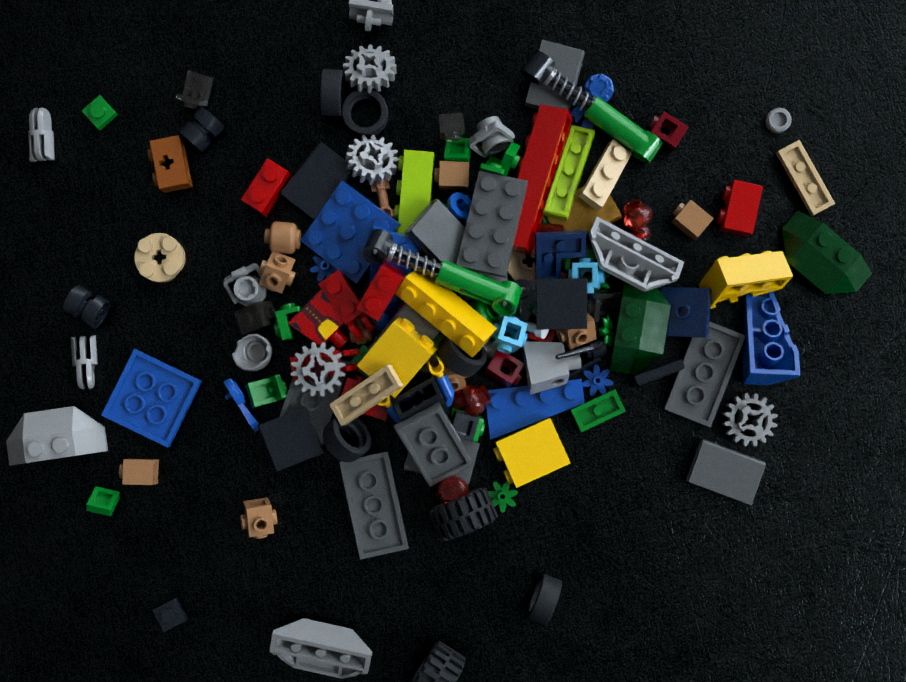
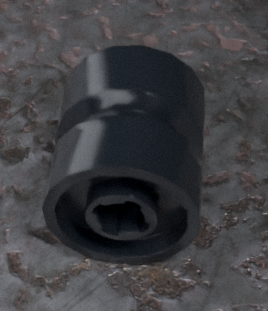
M200 106L192 114L193 120L191 122L186 121L178 132L199 151L203 152L210 145L211 136L217 137L225 127L210 112Z
M77 285L68 294L62 311L74 319L81 318L82 323L96 329L105 319L110 307V301L99 295L92 296L91 291Z

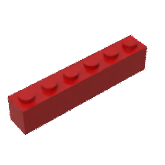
M540 104L538 112L534 113L532 133L526 138V152L524 157H521L518 165L519 175L517 179L527 180L528 187L512 251L528 255L532 254L535 244V232L539 231L543 210L573 120L568 109Z

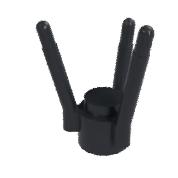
M602 337L584 344L583 348L555 356L556 359H562L584 353L587 359L591 358V360L581 365V369L570 371L569 378L593 364L602 362L601 357L608 354Z

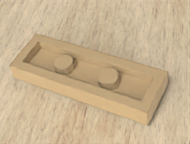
M612 139L607 144L578 197L597 211L604 206L632 153Z
M800 140L776 152L811 216L835 204Z
M386 365L329 405L340 425L344 426L402 388L403 384L392 365Z

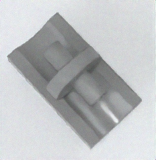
M349 0V19L365 23V31H371L372 25L381 26V24L392 26V0H378V2Z

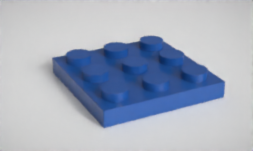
M341 181L300 241L336 269L340 270L354 283L360 284L370 270V263L363 258L362 250L372 230V225L396 232L401 224L345 181Z
M134 349L101 416L168 448L171 446L202 380Z

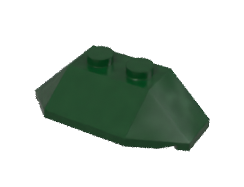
M796 211L781 228L787 263L823 294L857 292L871 276L872 272L862 255L823 222Z
M624 281L610 365L611 372L635 375L663 355L671 305L657 288L644 292Z

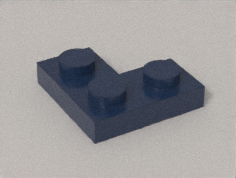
M585 230L535 232V279L561 278V258L586 257Z

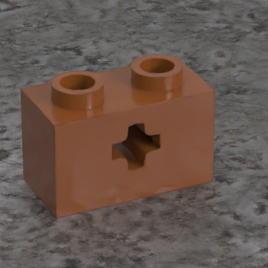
M179 135L151 140V149H148V156L150 162L154 163L155 172L152 173L155 187H159L164 193L193 187L184 140ZM168 160L173 162V164H170V169L165 167L168 165Z

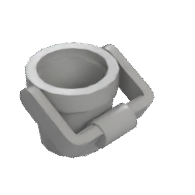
M492 116L477 124L478 132L469 139V145L473 151L486 158L487 156L496 155L507 150L511 142H513L515 135L502 124L499 117Z
M253 263L247 267L243 266L224 278V287L234 304L239 302L246 307H255L264 301L267 292L266 287L259 285L260 278L249 275L254 270L258 273L260 268L258 264ZM233 281H236L235 284H234V293H233V291L231 290V288H230V286H229V283H231V282H233Z

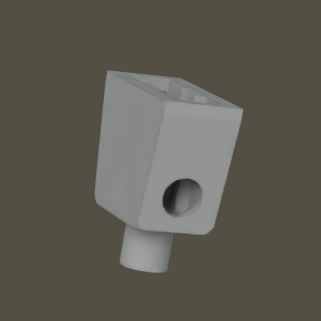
M526 341L522 348V358L529 395L567 384L569 370L581 369L580 355L556 359V355L565 352L563 343Z

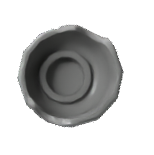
M248 334L237 341V347L235 352L232 353V357L236 366L245 371H259L268 365L272 356V347L268 339L263 336Z

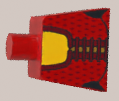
M322 290L288 322L293 328L320 346L322 342L327 344L330 341L340 350L349 341L340 331L345 326L344 322Z

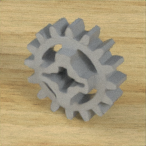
M369 45L368 49L359 46V52L351 50V56L345 57L346 63L343 64L345 80L350 81L351 88L357 85L359 92L364 88L367 89L368 93H371L373 88L380 92V86L383 85L388 88L389 81L395 80L394 56L390 57L389 50L382 52V46L377 47V49H373L372 45Z
M363 135L361 142L358 139H354L353 145L348 146L345 162H348L346 168L347 170H353L352 177L360 176L361 183L366 179L372 185L377 180L381 185L384 179L390 181L391 176L396 174L399 158L396 157L398 151L391 150L392 143L385 144L383 137L378 141L375 135H372L371 139H367Z
M312 342L311 349L303 346L304 353L302 355L295 353V356L299 359L298 362H291V365L296 367V371H293L291 376L298 377L294 384H302L301 391L303 393L310 389L311 396H315L317 391H319L323 397L327 389L334 393L333 385L341 386L342 383L338 378L345 377L346 375L340 372V368L346 366V363H339L338 361L342 354L334 355L335 347L333 346L326 350V343L322 342L320 348L317 347L315 342ZM321 353L327 354L333 362L327 363L322 360ZM310 356L311 361L306 367H302L305 359ZM317 362H319L320 366L325 367V370L321 371L320 377H318L317 373L312 372V369L316 368ZM335 371L332 380L326 384V377L330 372ZM310 376L313 378L316 386L309 384L304 377Z
M748 393L742 394V400L738 396L733 397L735 404L727 403L726 406L730 411L722 413L723 416L728 417L727 421L722 423V425L729 426L730 428L725 432L726 435L734 434L732 441L738 442L741 439L742 446H747L749 441L751 446H757V440L761 443H766L765 435L773 436L774 434L770 431V428L777 427V424L773 423L772 419L778 416L770 412L774 405L766 406L767 398L762 397L758 400V394L756 393L752 394L751 399ZM747 403L755 404L760 408L752 410L747 406ZM736 411H737V413H738L737 421L734 422L735 413H736ZM747 415L754 416L751 420L752 424H744L748 420ZM763 418H765L764 427H762ZM749 430L753 436H745L740 432Z

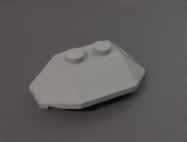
M596 217L588 235L600 269L644 292L678 280L684 264L683 261Z
M75 406L24 413L6 441L9 466L108 451L105 426Z
M303 618L277 628L272 633L270 652L273 655H277L282 661L293 668L341 679L358 674H368L372 651L353 629Z

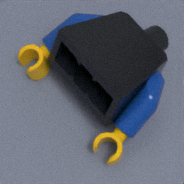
M436 356L439 361V365L436 367H432L429 361H427L429 371L436 375V378L432 377L393 399V403L390 401V396L378 403V405L386 407L385 411L396 424L438 402L447 417H450L451 413L448 407L453 403L454 389L447 374H443L444 365L440 357Z

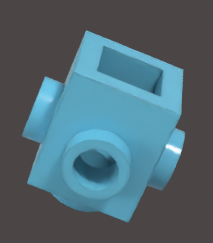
M579 258V263H572V269H569L568 277L584 278L586 272H591L592 279L587 281V293H594V289L600 288V283L605 282V271L599 268L598 262H594V258Z
M504 315L498 323L494 322V326L497 329L491 336L493 337L491 345L497 347L499 352L511 354V352L514 353L520 347L523 348L527 340V333L525 332L528 323L522 322L516 317Z

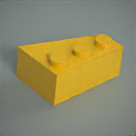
M765 251L761 254L750 255L746 253L738 257L729 258L728 256L718 258L698 285L700 288L711 289L710 309L716 308L715 304L717 302L729 299L730 303L738 301V296L751 293L755 297L783 289L793 275L783 251Z

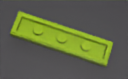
M571 125L543 215L568 220L595 136V130Z

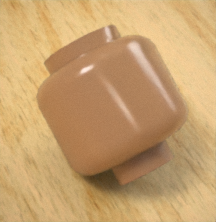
M276 221L272 223L270 229L265 230L264 242L269 244L271 252L293 254L296 249L300 248L301 230L297 229L295 223Z

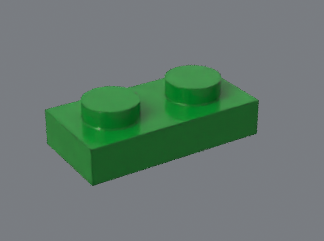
M616 389L570 410L580 432L626 412Z

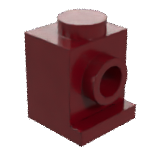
M665 111L660 118L655 115L648 126V129L662 140V145L668 148L670 152L677 147L689 128ZM661 129H667L669 132L668 136L661 133Z
M497 351L483 374L509 388L512 384L517 385L524 375L521 372L524 363L510 354ZM500 369H506L508 371V375L501 372Z

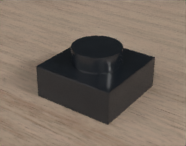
M454 410L450 421L460 439L472 442L479 417Z
M177 597L153 610L163 632L188 619Z

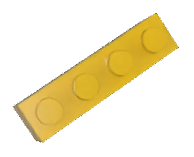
M413 270L405 277L395 294L473 358L488 342L497 328L450 289L435 284V277L431 279L430 275L425 274L423 276L422 272H414Z

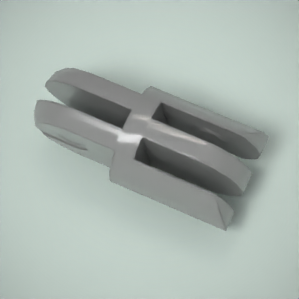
M45 108L32 109L29 114V160L31 162L38 160L46 161L47 159L55 160L54 132L52 131L50 113Z
M96 335L90 336L91 359H89L87 338L86 336H80V360H78L76 337H71L72 366L76 367L78 387L85 389L84 367H86L88 388L91 389L95 386L94 366L98 365Z

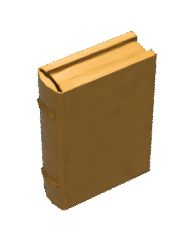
M581 187L576 192L567 221L544 216L547 218L553 232L585 230L587 237L596 217L613 223L622 218V215L611 195L608 196L600 210L594 209L578 197L583 189Z

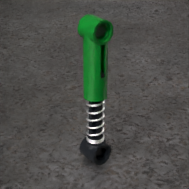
M538 50L534 51L521 70V73L528 80L537 85H542V83L550 85L552 90L558 91L559 95L565 96L566 100H570L573 102V105L580 107V111L584 110L582 116L629 149L636 159L645 164H649L663 144L658 136L640 128L600 97L595 96L591 98L588 92L584 93L582 91V87H576L575 82H569L568 77L561 76V72L554 68L555 62L548 55Z
M374 229L369 233L362 250L363 258L369 263L380 265L386 262V260L389 262L395 261L398 266L403 264L406 266V269L410 267L414 269V272H422L423 276L428 274L431 279L435 277V284L491 305L493 310L499 315L512 316L516 313L522 289L515 282H498L446 260L438 264L435 259L428 260L427 255L421 257L419 252L414 254L411 253L410 249L404 250L402 245L398 247L397 244L393 243L392 235L385 230Z

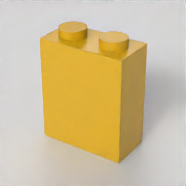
M398 317L357 366L370 377L384 366L392 365L403 384L402 388L391 394V396L396 398L437 348L434 347V342L428 336L420 335L409 320Z
M546 418L495 441L497 447L493 448L498 461H504L507 470L503 472L509 485L514 483L516 488L571 464L551 418Z

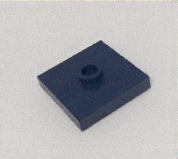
M661 287V294L671 305L666 337L708 338L711 289Z

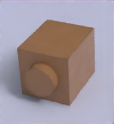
M440 161V168H435L434 183H439V190L468 191L469 162Z
M690 200L686 204L682 202L672 213L675 215V218L671 222L692 240H695L714 218Z
M123 459V464H120L119 477L122 479V484H158L159 459Z

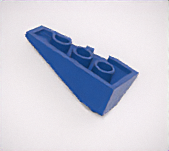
M773 291L755 297L751 293L744 295L743 335L746 337L743 342L742 353L743 384L771 385L800 377L799 351L796 345H793L789 335L790 330L787 324H784L779 312L781 309Z

